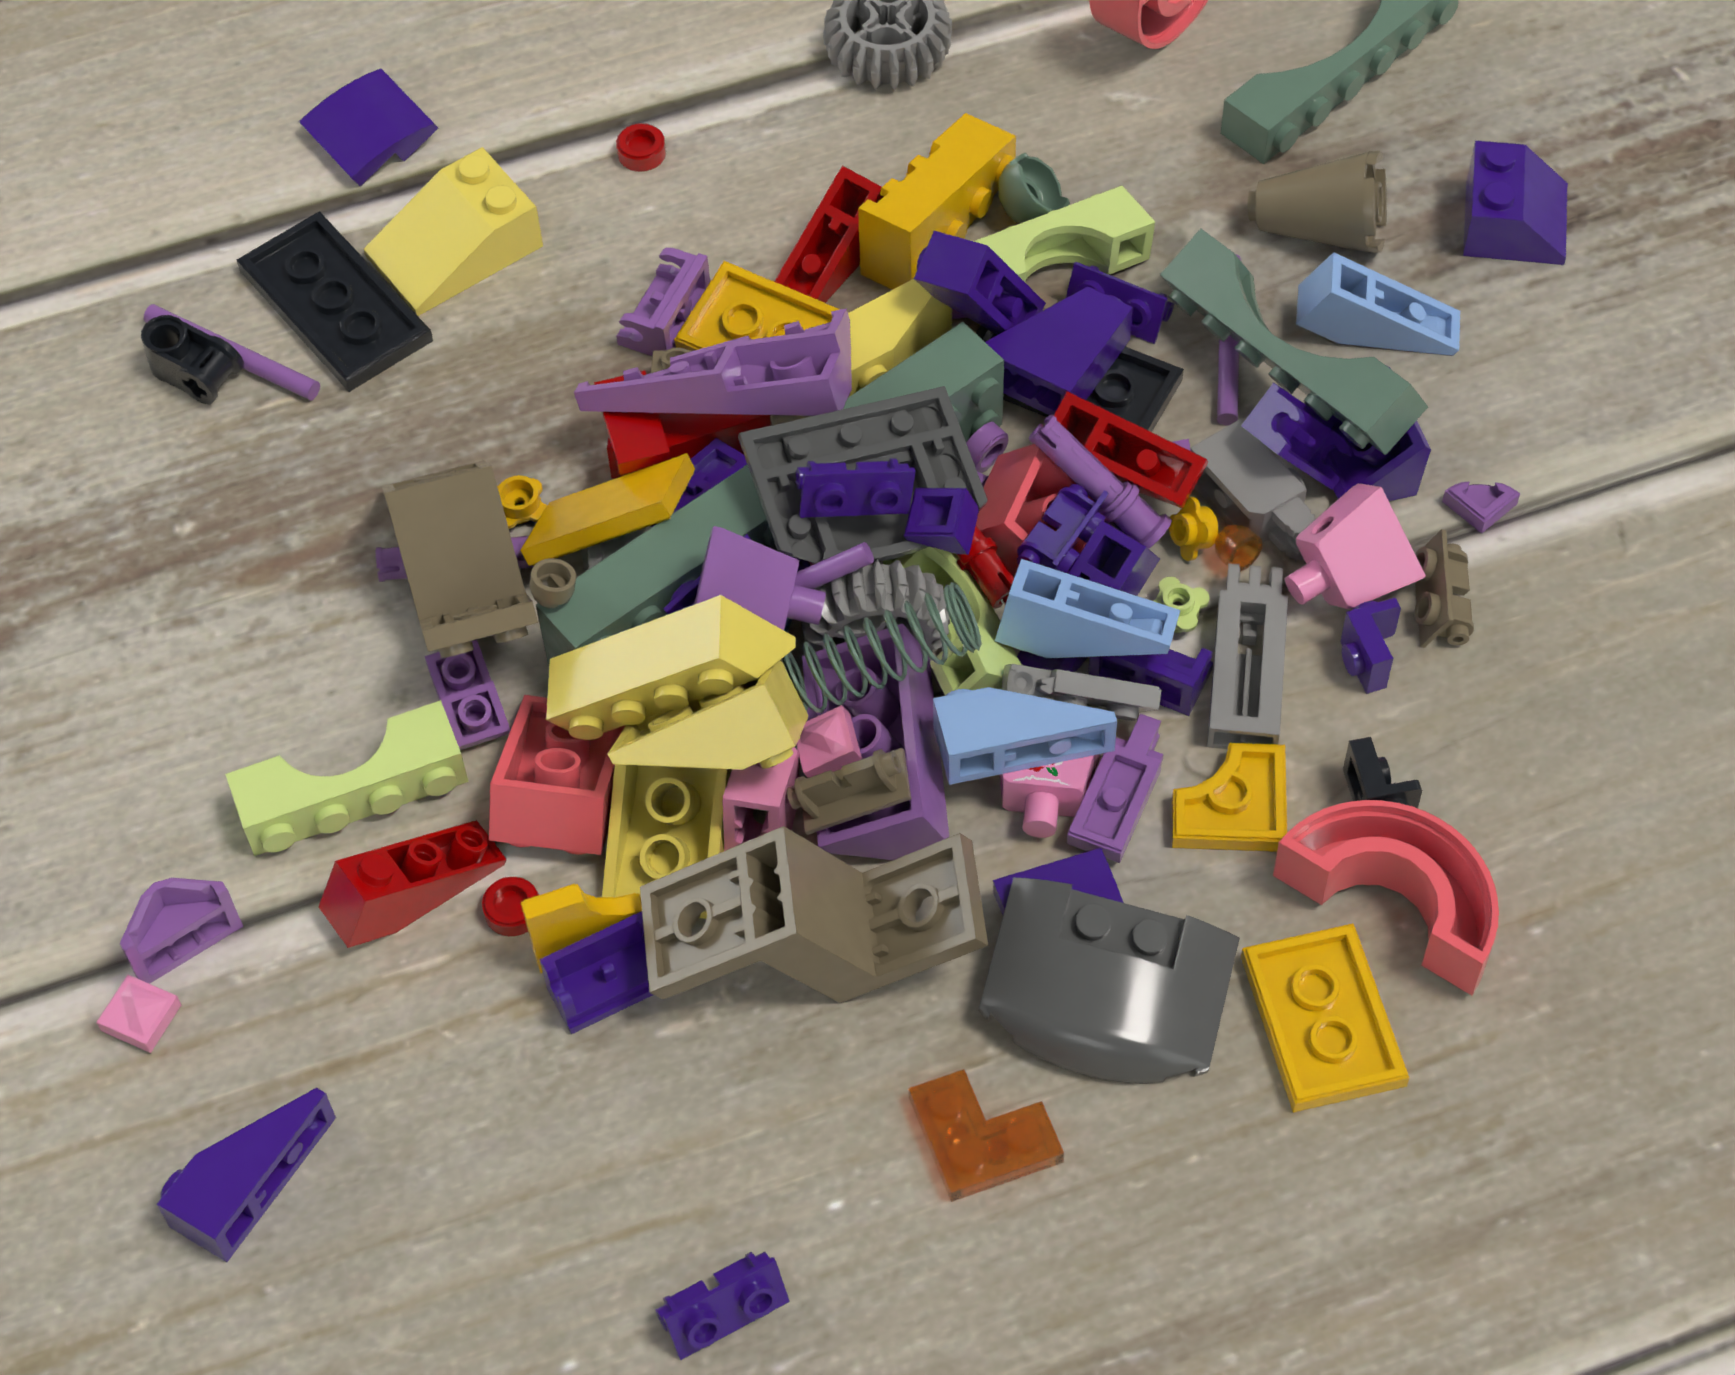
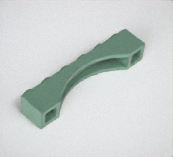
M1381 0L1379 10L1368 27L1352 43L1332 56L1304 67L1282 72L1256 74L1224 99L1220 134L1265 164L1279 152L1288 151L1294 145L1297 138L1311 126L1320 125L1328 117L1330 111L1342 101H1349L1354 98L1362 86L1376 74H1384L1394 60L1407 49H1415L1422 42L1425 35L1437 25L1446 24L1455 14L1459 4L1458 0Z
M1200 228L1160 274L1173 289L1168 297L1177 307L1190 317L1196 310L1204 316L1201 323L1222 342L1231 336L1238 342L1234 347L1235 350L1256 368L1262 362L1270 366L1272 370L1268 373L1269 376L1284 390L1293 394L1298 388L1305 393L1307 397L1303 402L1312 408L1320 418L1328 421L1333 415L1342 422L1339 430L1361 449L1370 443L1386 455L1428 408V405L1408 381L1375 357L1347 359L1319 356L1297 349L1274 336L1263 321L1256 300L1254 276L1234 252Z

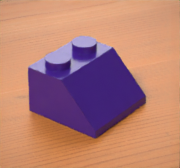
M1475 140L1466 180L1463 256L1565 265L1568 183L1524 144Z

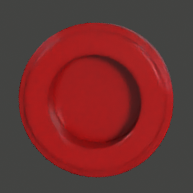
M634 124L622 130L617 137L618 159L629 170L638 172L652 170L658 167L666 157L664 135L653 125Z
M505 877L491 884L485 891L482 899V908L488 926L494 932L503 936L513 937L527 933L528 929L521 902L539 895L535 886L528 880L520 877Z

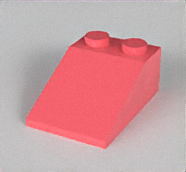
M524 695L490 783L489 841L509 843L515 847L535 846L558 849L575 855L586 853L601 855L609 829L615 764H612L608 752L626 725L604 732L597 739H578L571 736L568 730L546 720L547 697Z

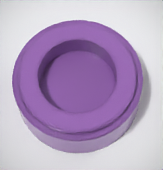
M994 422L983 425L966 442L976 470L979 473L988 470L996 462L998 455L1003 454L1008 445V434Z

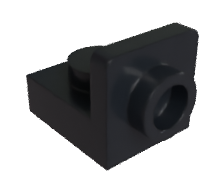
M1366 737L1349 740L1343 772L1353 801L1383 800L1418 808L1422 795L1419 780L1391 784L1388 762L1384 756H1377L1372 738Z

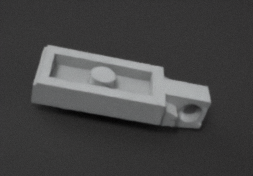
M1017 664L1004 666L1001 689L1037 697L1054 698L1057 701L1083 706L1090 704L1106 707V710L1115 712L1116 719L1136 721L1141 712L1159 710L1161 690L1157 686L1059 669L1046 670Z

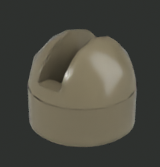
M553 558L544 559L536 563L532 568L530 589L534 600L546 608H557L558 605L566 604L570 601L576 584L574 568L563 560ZM546 580L548 586H545V585L543 584V581Z

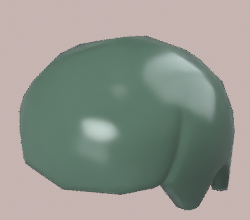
M1022 153L1008 163L1000 174L998 198L1006 214L1017 224L1070 205L1069 199L1062 197L1061 186L1053 169L1038 157Z

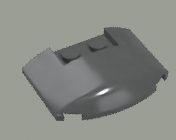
M945 386L741 432L738 436L777 550L788 556L809 562H821L863 542L867 543L870 547L874 562L877 559L880 562L899 558L929 546L905 539L904 533L909 514L800 518L802 489L797 488L796 470L797 467H806L808 461H815V463L845 462L847 470H855L856 462L889 461L890 458H897L899 464L907 463L909 468H915L911 503L915 488H967L978 505L979 512L988 501Z
M1013 878L978 1010L988 1021L990 1014H992L1008 1033L1014 1036L1012 1042L1031 1054L1063 1069L1090 1077L1126 1083L1164 1082L1165 1077H1172L1196 1069L1195 1076L1208 1073L1240 938L1189 915H1186L1185 919L1073 890L1071 889L1072 884L1030 878Z

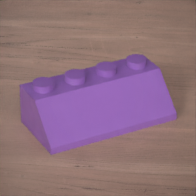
M903 624L897 625L904 643L905 652L918 668H921L923 660L920 643ZM888 628L878 631L877 634L886 662L898 676H901V654L894 644ZM867 635L856 638L864 659L866 671L877 684H881V663L874 653ZM846 642L836 645L847 681L857 692H861V672L853 660ZM826 650L816 651L815 653L820 662L827 689L833 697L841 700L843 693L842 682L835 672ZM804 655L802 656L806 694L814 706L821 708L823 702L822 690L814 679ZM928 657L927 667L923 673L914 671L908 665L907 675L903 681L896 680L888 674L887 683L883 689L875 688L868 682L867 691L863 697H857L849 690L847 691V699L842 706L851 715L862 759L873 756V752L879 749L888 753L903 748L911 800L817 831L818 847L826 852L895 860L950 837L941 755L933 729L934 692L930 657ZM828 699L827 707L822 714L841 705H837ZM808 707L807 713L809 717L807 720L821 715V713L814 712Z

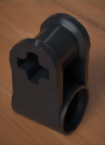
M160 315L149 320L141 330V340L152 374L157 379L186 392L198 402L212 404L218 397L217 389L228 376L239 373L244 367L241 355L231 344L222 338L211 336L183 322L178 317Z

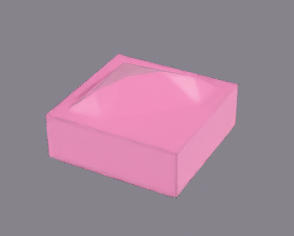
M842 705L806 721L800 739L796 744L803 773L808 778L830 770L833 772L840 770L842 766L862 759L851 715Z
M127 975L96 1023L102 1032L151 1053L178 1012L181 1003L178 996Z

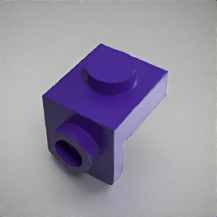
M1396 598L1381 602L1367 601L1346 612L1340 641L1342 644V658L1348 673L1351 676L1357 675L1366 694L1387 688L1393 656L1384 639L1393 636L1396 632L1401 611Z

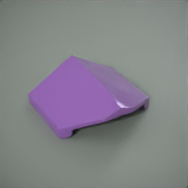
M168 878L154 882L141 895L120 941V946L136 978L150 984L243 927V924L229 891L223 882Z

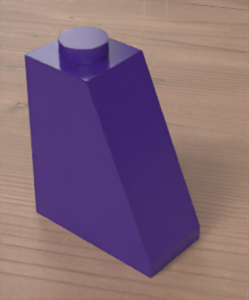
M1087 286L989 339L985 343L1004 359L1003 393L1048 415L1055 414L1067 391L1087 400L1130 341L1133 307L1123 303L1115 296L1105 295Z

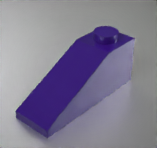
M934 231L928 246L919 255L914 280L935 299L996 335L1038 314L1044 309L1046 303L988 245Z
M1101 520L1068 574L1138 596L1160 558L1146 546ZM1022 650L1017 655L1020 663L1024 666L1046 670L1059 669L1076 672L1088 658H1045Z
M316 1087L195 1154L183 1170L175 1171L168 1178L162 1188L157 1206L168 1226L223 1261L228 1262L336 1119L327 1094Z

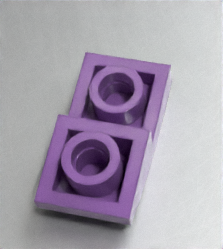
M477 639L472 641L474 649L466 653L441 658L440 652L425 656L439 701L441 700L460 750L508 735L511 731Z

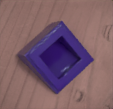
M915 488L904 537L907 541L951 553L969 554L979 513L978 505L967 488Z

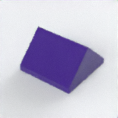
M1331 416L1329 420L1334 423L1331 429L1346 439L1352 445L1354 452L1353 456L1349 457L1339 452L1338 448H1335L1326 456V464L1333 467L1341 477L1333 489L1337 499L1358 483L1382 487L1388 501L1417 495L1431 452V448L1417 421L1392 449L1384 455L1370 443L1363 449L1355 445L1339 430L1342 422L1335 416Z

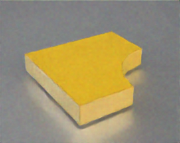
M1229 743L1225 762L1213 777L1196 786L1173 789L1172 848L1277 852L1280 840L1287 834L1285 745Z
M575 883L521 902L540 974L543 973L540 963L541 958L642 911L639 893L619 897H594L584 893L580 886Z

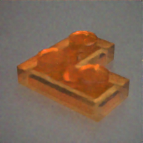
M965 1069L909 1088V1100L951 1202L1064 1163V1151L1042 1101L986 1120Z

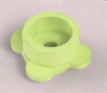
M1175 577L1163 578L1158 586L1160 592L1153 601L1180 610L1174 633L1194 630L1198 625L1200 609L1207 607L1210 597L1208 592L1201 587L1190 588L1188 585L1180 583ZM1176 601H1179V602H1181L1183 605H1182V606H1177V605H1174L1173 603L1176 602Z

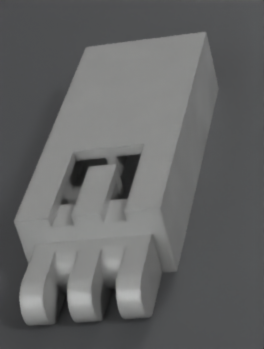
M1228 563L1226 590H1220L1217 607L1207 747L1228 749L1229 743H1279L1288 596L1281 595L1283 568L1272 567L1269 574V585L1260 584L1261 566L1250 565L1248 583L1239 582L1241 573L1239 564ZM1240 623H1243L1242 644L1255 646L1257 625H1264L1262 656L1252 655V649L1249 648L1246 649V654H1237Z

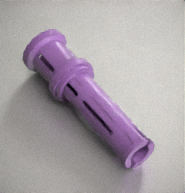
M1053 414L1045 418V425L1043 426L1040 423L1029 436V441L1037 445L1077 485L1082 486L1095 502L1104 490L1107 491L1109 494L1099 510V513L1106 517L1104 522H1113L1124 534L1150 549L1168 530L1172 522L1171 518L1167 514L1159 515L1138 495L1140 489L1134 483L1131 484L1129 481L1122 483L1059 423Z

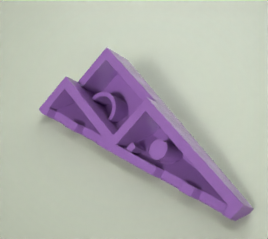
M839 309L831 312L832 320L826 324L803 330L799 321L784 325L785 335L752 340L749 336H744L671 357V366L668 369L642 375L638 367L623 371L624 381L590 385L588 381L580 383L574 391V395L580 411L815 416L842 410L852 390L850 318L847 309Z

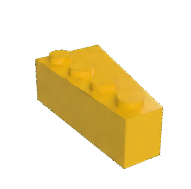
M965 113L932 142L928 158L918 154L908 163L907 174L901 182L891 178L881 187L880 195L884 197L879 202L875 203L869 199L866 200L858 208L861 275L893 290L914 279L917 272L919 255L928 246L934 231L965 239L967 229L977 217H984L988 212L993 196L998 191V180L1003 169L1016 158V135Z

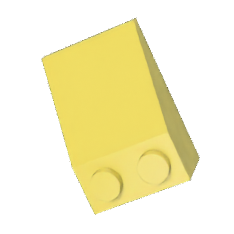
M481 147L442 168L363 250L373 266L402 300L419 316L543 247L537 207L488 152Z
M912 279L849 312L852 390L849 397L952 329V308L935 299L918 282Z
M780 660L759 678L735 686L728 693L712 694L689 702L688 706L683 709L667 710L645 718V721L640 724L626 725L608 752V756L612 764L743 770L760 763L762 769H766L787 760L794 754L792 748L796 746L809 715Z
M615 764L602 897H619L632 893L640 894V886L723 852L722 798L732 769ZM702 912L700 918L707 919V912Z

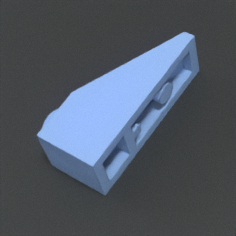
M1333 252L1298 285L1296 325L1338 344L1450 356L1455 355L1459 351L1460 310Z
M1021 559L1007 598L995 642L1045 658L1167 654L1180 610Z
M991 687L977 690L958 689L949 692L945 696L933 698V729L949 785L1115 751L1117 719L1113 711Z

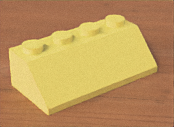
M719 595L551 658L549 663L546 720L568 730L569 734L575 738L583 740L597 739L604 732L624 725L640 724L645 721V718L667 710L683 709L688 706L689 702L712 694L728 693L735 686L759 678L795 648L796 637L728 598Z

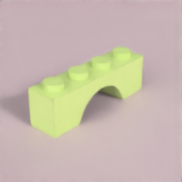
M1119 186L1021 224L1010 226L1005 230L973 242L988 245L1025 283L1026 279L1036 270L1057 263L1078 262L1089 267L1094 265L1099 268V271L1110 275L1150 259L1155 221L1123 186Z
M927 547L909 555L882 561L883 564L890 565L896 560H900L903 568L919 565L922 573L934 574L936 583L943 585V590L946 584L950 585L951 582L957 584L971 606L981 635L982 645L979 651L975 649L974 653L967 650L965 656L961 657L954 654L948 648L947 660L944 665L937 664L933 660L930 662L944 694L946 695L958 689L977 690L986 687L1002 689L1004 666L1008 664L1021 665L1013 647L995 642L1000 620L990 601L969 571H962L957 564V554ZM950 619L947 637L962 652L963 644ZM943 651L936 656L939 660L942 659Z
M441 700L387 718L385 736L376 753L367 762L347 773L334 776L306 774L293 768L279 755L225 774L254 856L266 852L283 851L292 846L294 842L320 833L340 831L349 823L375 814L392 813L403 804L429 795L440 796L452 791L458 785L469 782L461 751Z

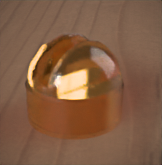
M1243 525L1226 526L1216 537L1215 553L1227 567L1228 563L1239 564L1240 571H1243L1250 567L1259 557L1263 545L1262 539L1251 529Z

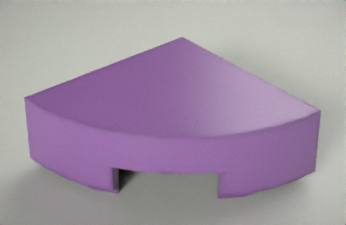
M1466 481L1455 484L1445 490L1442 500L1445 505L1480 533H1483L1518 504L1520 493L1503 483L1495 482V486L1484 484L1469 485L1470 482Z

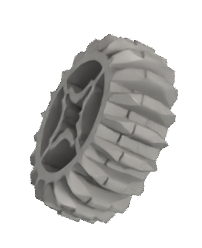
M833 0L831 8L826 10L823 38L828 57L831 59V65L838 66L842 77L853 75L857 86L870 81L875 90L881 84H890L895 91L898 83L906 82L914 87L917 76L930 79L933 68H942L945 55L949 54L952 20L949 17L944 0ZM919 30L921 31L918 35L914 34Z
M877 559L873 565H867L815 588V590L826 592L820 622L816 625L801 621L804 641L808 642L815 652L825 649L823 643L825 633L831 636L835 645L846 642L843 634L845 625L851 628L856 638L866 636L863 625L865 617L872 621L877 632L887 629L883 615L885 609L892 613L897 625L903 624L917 640L904 610V603L908 601L916 612L925 642L933 653V650L942 647V642L924 600L925 593L927 592L932 596L939 611L946 635L949 634L950 616L944 600L943 585L936 583L934 574L922 573L919 565L903 568L900 560H896L890 565L880 564Z

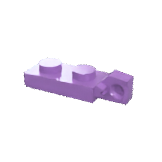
M1140 713L1128 741L1116 737L1115 751L1103 754L1067 834V844L1085 851L1101 848L1105 858L1117 863L1121 862L1161 772L1164 754L1154 751L1160 738V734H1158L1161 725L1160 720Z

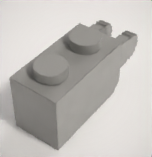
M1242 419L1192 446V452L1208 460V464L1194 488L1244 543L1260 545L1270 539L1281 552H1285V556H1288L1289 559L1302 561L1304 558L1296 545V538L1316 518L1315 514H1311V510L1305 504L1307 489L1301 476L1294 469L1287 468L1270 448L1241 426L1244 422Z

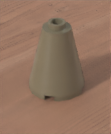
M1369 151L1260 180L1257 190L1249 191L1248 194L1249 221H1257L1259 231L1366 253H1381L1385 239H1375L1376 226H1386L1387 184L1385 169H1375V164L1383 159L1382 153L1380 151Z

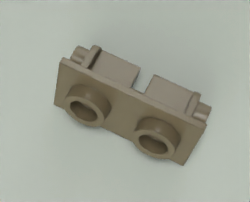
M1441 529L1415 554L1426 575L1423 579L1415 582L1417 604L1414 615L1419 626L1420 647L1423 648L1430 644L1437 636L1447 638V642L1451 645H1463L1469 641V636L1474 632L1471 599L1453 595L1455 593L1465 596L1470 591L1468 556L1462 551L1460 545L1447 544L1446 530Z
M900 748L888 753L879 749L873 752V756L844 765L840 770L834 772L830 770L807 779L803 776L796 778L794 785L787 788V796L794 809L802 807L805 833L808 835L911 800L904 749Z

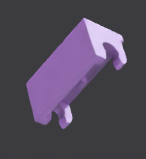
M664 248L659 258L666 262L675 263L680 269L673 265L660 263L654 280L635 311L623 314L619 324L625 327L620 329L616 335L617 344L653 356V350L676 348L674 338L710 283L708 256L700 253L693 255L675 248Z

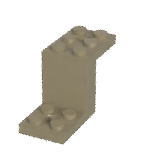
M482 460L382 486L427 651L431 652L439 649L441 658L473 650L472 640L492 635L496 643H502L527 636L528 630L526 626L536 624L538 620L533 601L525 592L492 465Z
M782 826L640 886L649 993L663 1000L762 961L829 998L842 1003L988 946L972 840L961 833L862 873L785 826ZM932 896L933 906L926 918L917 922L916 912L921 907L923 900ZM706 911L707 919L704 927L699 933L692 936V927L698 922L700 914Z

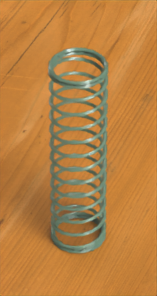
M951 582L950 585H945L943 593L951 622L963 644L962 652L947 637L932 596L927 592L924 596L929 614L940 634L943 650L941 660L927 646L916 612L911 603L905 601L904 610L921 646L923 660L921 668H918L905 652L897 623L892 613L885 609L883 614L885 623L894 644L901 654V676H898L886 662L877 631L872 621L865 617L863 621L865 632L874 653L881 663V684H877L866 671L857 639L851 628L845 625L843 629L844 638L862 676L861 692H857L847 681L837 647L831 636L825 633L823 637L825 650L842 682L843 693L841 700L833 697L827 689L818 657L813 647L808 642H805L803 651L807 664L822 690L823 702L821 708L814 706L808 699L800 669L792 653L789 652L783 657L784 664L795 689L802 698L806 711L809 707L814 712L822 714L827 707L828 699L837 705H843L847 699L848 690L857 697H863L867 691L868 682L875 688L883 689L887 683L888 674L896 680L903 681L907 675L908 665L914 671L923 673L927 667L928 657L935 663L944 665L947 660L948 648L954 654L961 657L965 656L967 650L974 653L975 649L979 651L982 645L979 627L971 606L961 588Z

